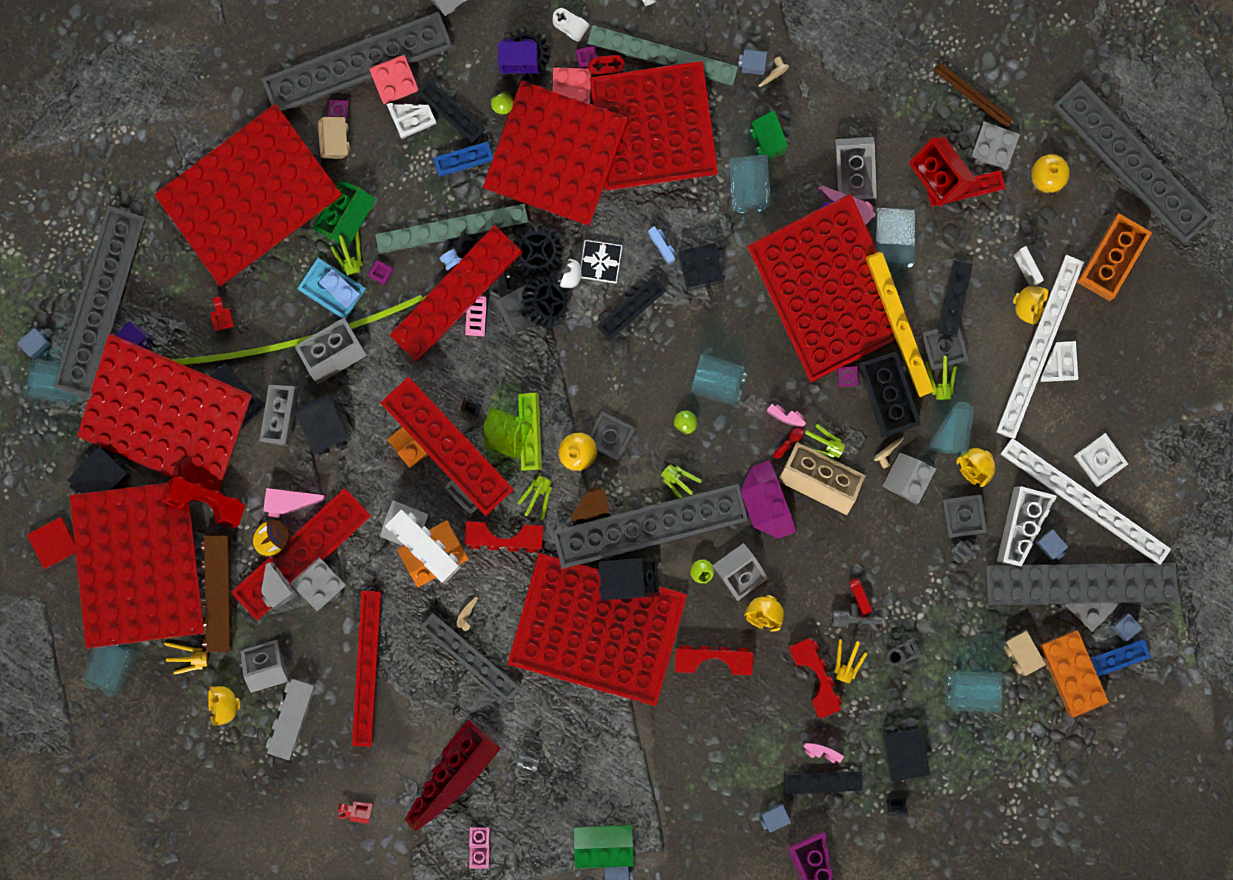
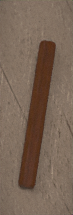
M942 63L937 65L934 70L935 73L1005 127L1010 126L1013 122L1011 116Z

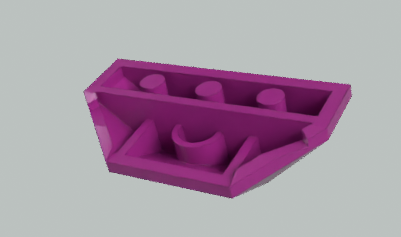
M770 460L752 466L740 491L753 527L777 539L795 533L796 530Z

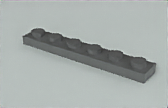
M434 613L420 627L507 703L519 691L520 687Z

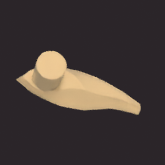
M781 57L775 58L774 62L777 68L758 86L761 87L787 71L789 65H784Z
M903 437L892 442L875 456L874 460L879 461L883 469L890 466L886 457L902 442Z
M475 597L463 608L457 619V628L461 627L464 631L469 630L470 625L466 621L478 597Z

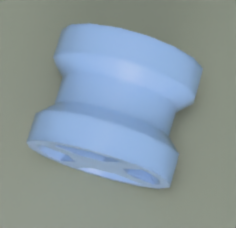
M455 249L446 252L439 258L441 262L445 263L448 272L462 260V258L457 256Z

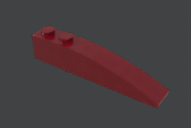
M468 719L441 754L443 758L439 765L435 764L432 770L434 774L429 782H425L422 787L423 793L421 797L416 798L404 820L414 831L419 830L433 820L465 792L491 762L501 747L488 734Z

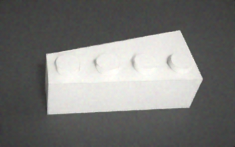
M1021 486L1014 487L997 562L1022 566L1033 545L1034 538L1038 535L1040 527L1057 497L1056 495Z
M401 509L385 527L392 531L397 539L408 547L411 553L445 584L461 568L458 565L460 561L452 553L448 555L444 551L446 547L439 540L435 542L430 537L432 533L425 526L421 528L417 524L419 520L411 512L407 514Z

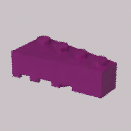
M825 832L816 833L786 847L799 880H832L833 876L830 869Z

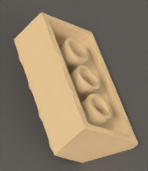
M796 442L778 482L847 515L858 496L866 475Z

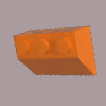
M403 427L387 439L411 469L428 456L424 449Z
M447 520L429 530L432 533L430 537L435 542L439 540L446 547L444 551L448 555L452 553L460 561L458 565L468 560L464 548ZM403 544L396 548L417 587L436 578L423 562L411 553L408 547Z

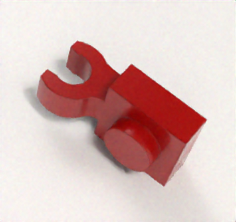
M222 297L213 298L216 311L210 314L214 330L220 331L233 328L234 323L230 308L224 309Z
M353 802V806L339 804L338 818L347 819L350 817L351 822L369 824L373 804Z

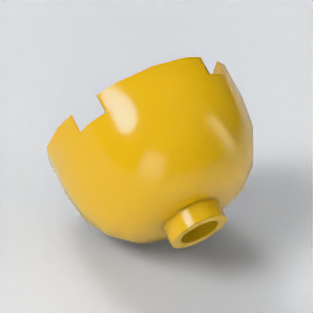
M1049 154L1042 156L1034 163L1031 169L1034 186L1044 193L1060 191L1067 184L1070 176L1068 163L1058 155Z
M1032 285L1027 286L1020 293H1016L1013 303L1016 304L1015 311L1017 316L1027 323L1036 324L1044 311L1042 306L1044 301L1047 302L1048 289Z
M573 433L566 436L558 449L561 463L572 471H582L589 468L597 457L595 441L584 433Z
M972 448L957 458V465L960 463L962 467L960 472L974 485L979 483L981 484L980 487H983L994 476L996 467L993 456L988 451Z
M767 595L766 597L755 598L750 602L745 616L747 615L746 620L758 628L763 629L766 626L770 627L769 631H778L783 624L784 609L775 597Z
M210 687L208 691L209 711L211 710L214 715L210 716L212 725L229 723L236 716V710L240 709L239 698H235L234 693L227 687Z

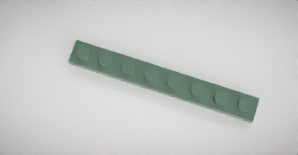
M594 25L592 26L587 43L590 46L663 67L703 61L706 79L733 86L738 66Z
M525 204L375 234L379 254L460 238L462 232L469 236L485 233L494 225L499 229L528 224Z

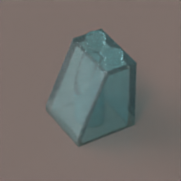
M768 155L729 158L728 176L732 210L741 213L747 212V209L755 208V211H763L767 209L766 207H770Z
M701 353L690 394L735 406L736 401L740 402L742 391L739 390L740 384L745 383L747 372H744L745 367Z
M40 359L29 360L23 398L71 406L76 405V402L80 400L79 395L53 388L60 363Z
M958 402L950 407L926 444L925 450L955 455L967 454L974 407H971L970 403Z
M122 645L92 648L81 681L86 682L85 686L90 689L96 690V688L103 690L102 694L108 697L120 696L139 653Z
M950 671V675H947V687H950V694L946 696V705L949 706V710L1002 713V673Z

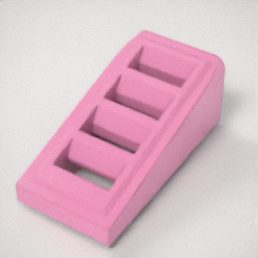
M480 297L475 303H482V306H471L467 310L465 335L485 337L487 297ZM471 310L482 311V314H471ZM471 318L481 319V322H471ZM470 326H481V330L470 329Z

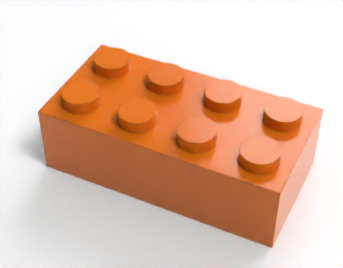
M1118 213L1110 223L1077 283L1108 301L1114 299L1152 232Z
M1073 630L1038 645L1069 717H1076L1109 703L1078 630Z

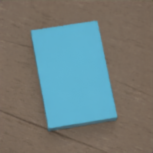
M318 257L297 289L340 318L347 319L361 296L346 309L319 282L333 269L361 296L366 288Z

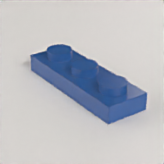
M485 142L437 156L433 159L438 175L441 177L492 162L493 157L489 143Z
M1142 639L1092 657L1090 660L1099 677L1149 659L1151 656L1145 640Z

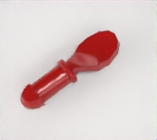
M796 428L792 430L789 440H785L784 444L774 451V458H781L789 448H792V445L804 436V429Z

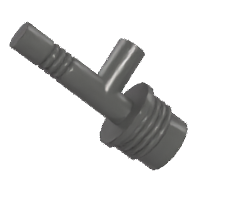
M850 604L851 615H849V610L846 609L832 611L830 616L831 626L843 627L845 629L848 628L849 623H882V617L858 616V604Z

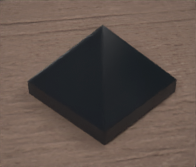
M462 232L455 250L466 256L473 248L476 239Z
M465 395L460 410L478 417L483 403L477 398Z
M906 799L886 800L889 816L908 815Z

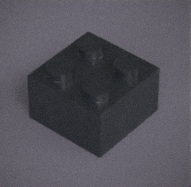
M716 243L678 251L686 291L724 282Z

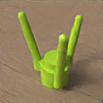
M358 229L355 234L357 260H355V257L350 258L341 235L339 239L346 258L344 262L335 247L331 246V250L338 260L342 271L346 272V276L361 272L360 267L363 266Z
M947 356L943 357V384H938V388H936L934 377L927 361L925 364L934 390L932 395H936V400L951 399V395L954 394L953 387L957 366H953L949 385L947 384Z
M816 424V428L828 436L830 441L805 431V434L827 445L826 450L828 452L815 451L831 459L834 456L837 458L841 456L845 444L841 443V439L833 436L819 424Z
M670 464L661 474L665 479L664 482L678 499H681L682 496L673 484L675 483L692 495L693 492L679 480L681 477L679 473L698 483H701L702 480L682 470L678 465L674 467Z
M538 476L536 480L533 479L529 488L517 502L520 505L532 489L535 491L525 516L529 515L538 495H544L545 493L540 518L541 521L544 520L549 495L552 490L550 487L552 482L541 476Z

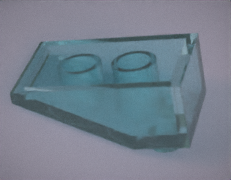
M876 208L874 245L877 252L883 253L887 266L912 267L914 264L915 210Z

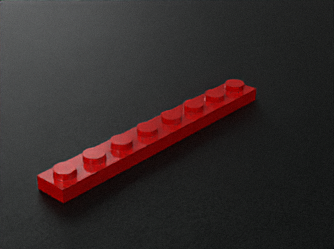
M361 591L352 746L372 747L381 592Z

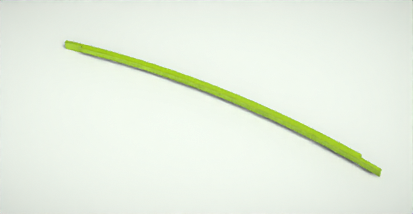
M419 295L392 308L349 323V326L353 329L381 319L423 301L427 295L424 297ZM313 335L249 350L171 360L185 365L245 357L296 346Z

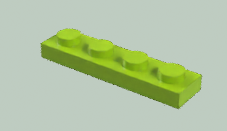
M539 393L518 394L521 471L542 470Z

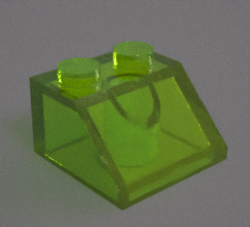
M490 408L484 423V447L519 459L532 424L522 418Z

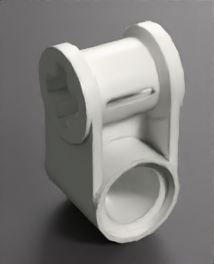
M564 8L557 9L553 14V25L578 42L590 26L585 20ZM558 17H565L564 20H561V22L558 21Z

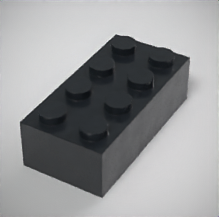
M897 351L858 365L882 438L921 425Z

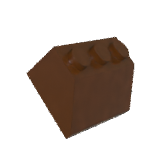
M600 486L588 489L589 493H585L571 516L573 523L610 514L605 489L600 490Z

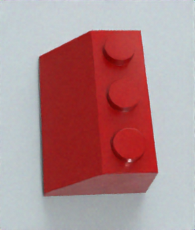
M932 137L909 162L939 206H943L961 196L977 181L946 137Z

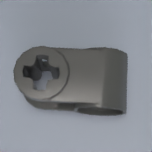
M912 637L900 643V645L889 649L884 656L885 662L890 666H898L923 655V652L919 650L915 642L916 637ZM892 652H896L899 655V660L896 663L890 660Z

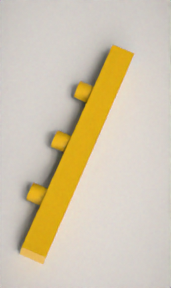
M880 251L865 257L916 395L922 397L934 392L884 255Z

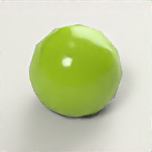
M503 91L491 99V107L498 114H508L513 107L514 98L507 91Z
M681 411L674 418V426L684 434L692 433L698 425L696 415L691 411Z
M697 560L690 568V575L697 583H707L714 576V567L707 560Z

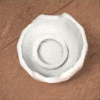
M569 259L566 263V268L562 271L564 274L563 278L558 281L561 282L560 287L564 288L577 286L582 276L579 262Z

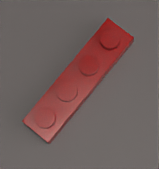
M1001 170L974 176L977 181L964 194L948 203L1005 190ZM926 188L930 207L939 206Z

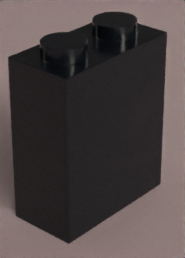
M99 447L67 481L71 483L69 487L78 494L80 492L83 494L115 490L131 474L104 448Z
M917 725L907 726L904 731H898V728L888 729L886 734H882L891 781L930 775L923 729L917 728Z

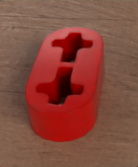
M618 55L596 57L589 61L587 68L590 74L596 76L615 74L624 68V60ZM615 60V63H618L619 66L615 69L614 66H608V64ZM597 62V65L603 64L604 67L599 68L597 71L596 68H593V65Z
M856 578L849 581V586L862 615L872 612L859 579Z

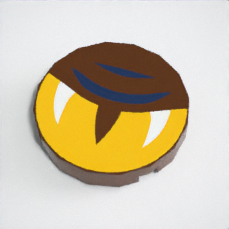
M269 520L262 523L253 535L254 549L263 557L276 558L282 555L289 546L288 543L291 538L289 529L277 520Z

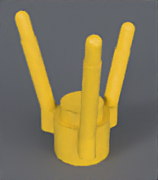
M839 639L837 662L834 671L837 674L836 679L846 683H851V680L855 679L856 673L867 656V653L864 652L853 670L852 664L860 645L859 641L855 644L848 665L842 664L840 668L842 639Z
M164 642L166 646L195 652L191 653V657L166 658L167 662H191V665H194L175 670L174 674L203 669V667L207 666L208 653L203 651V648Z

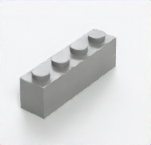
M297 679L287 682L284 691L287 693L286 698L281 700L278 711H281L279 719L276 718L272 729L275 730L273 737H269L266 744L268 754L286 760L292 759L316 685Z

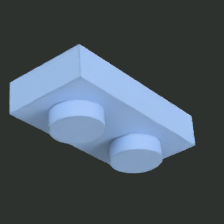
M654 226L648 230V234L667 264L670 265L675 261L674 256L676 253L671 245L667 246L664 242L666 238L660 229L657 230Z
M333 269L319 282L346 309L361 296Z

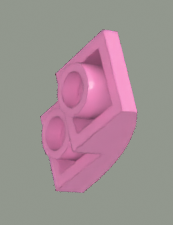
M772 404L766 411L776 419L792 426L803 427L806 424L803 421L805 417L798 411L795 413L791 411L786 416L784 414L786 411L778 404L776 406Z
M804 743L802 745L806 748L804 752L812 758L815 755L820 758L823 752L826 753L824 757L832 763L835 761L840 763L844 758L838 752L822 745Z
M470 827L469 868L489 869V828Z

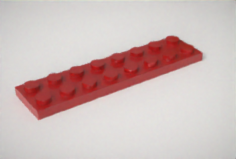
M494 225L389 336L415 362H419L523 252Z
M409 376L380 402L485 516L514 490Z
M344 488L290 538L289 546L282 555L276 558H268L231 593L257 621L260 620L273 608L271 606L268 607L262 599L264 597L262 585L267 563H275L291 585V582L318 557L324 561L372 516Z

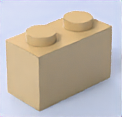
M322 117L318 121L320 159H343L350 150L349 142L346 139L348 124L345 123V117Z
M1022 631L1004 641L1006 646L1003 648L1008 657L1012 656L1015 661L1013 666L1018 674L1021 673L1022 676H1027L1046 665L1027 631Z

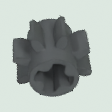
M960 540L951 550L954 553L952 558L958 563L962 561L967 563L975 554L972 550L974 545L968 540L965 543Z
M527 750L526 754L521 753L517 766L522 768L521 773L530 775L531 771H537L540 758L535 757L536 752Z

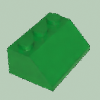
M340 180L336 187L343 196L321 212L312 229L341 245L339 239L341 235L348 248L354 240L358 229L362 226L368 212L372 209L376 198L361 188Z
M632 825L574 827L575 869L633 866Z

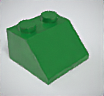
M771 111L751 123L749 131L752 139L757 141L758 146H756L759 157H763L764 161L786 153L788 145L775 111Z

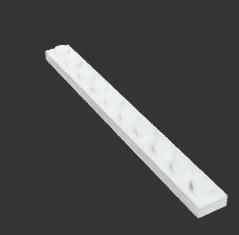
M1068 255L1064 257L996 433L1015 439L1084 264L1083 261Z
M1013 438L1000 455L1155 563L1161 565L1170 552L1171 548Z

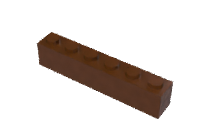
M231 535L204 536V540L201 542L202 551H205V559H202V570H205V578L202 579V589L205 590L202 607L206 612V617H203L204 628H206V636H203V647L206 648V652L232 651Z

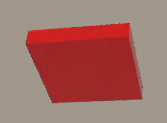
M62 517L27 535L44 569L76 553L74 539Z

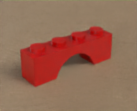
M174 476L169 480L162 502L179 509L189 501H202L213 510L216 523L231 529L239 526L246 506L238 498H228L223 496V493L220 491H210L205 489L204 485L199 483L192 484L181 476Z
M466 521L465 545H469V549H480V546H488V550L499 551L500 547H507V551L519 552V548H525L526 552L538 553V549H542L544 526L523 525L521 531L516 536L509 539H500L489 531L485 522Z
M811 638L789 646L788 649L795 665H804L811 668L818 677L819 688L817 694L811 700L818 718L821 719L840 711L842 701L839 694L835 695L832 687H835L831 676L827 677L824 671L827 669L823 658L819 659L817 652L819 648L816 641H811Z
M680 645L679 649H675L674 672L694 673L701 662L716 658L724 661L729 666L733 675L752 676L753 652H749V648H737V651H730V647H718V650H710V646H699V650L691 649L690 645Z

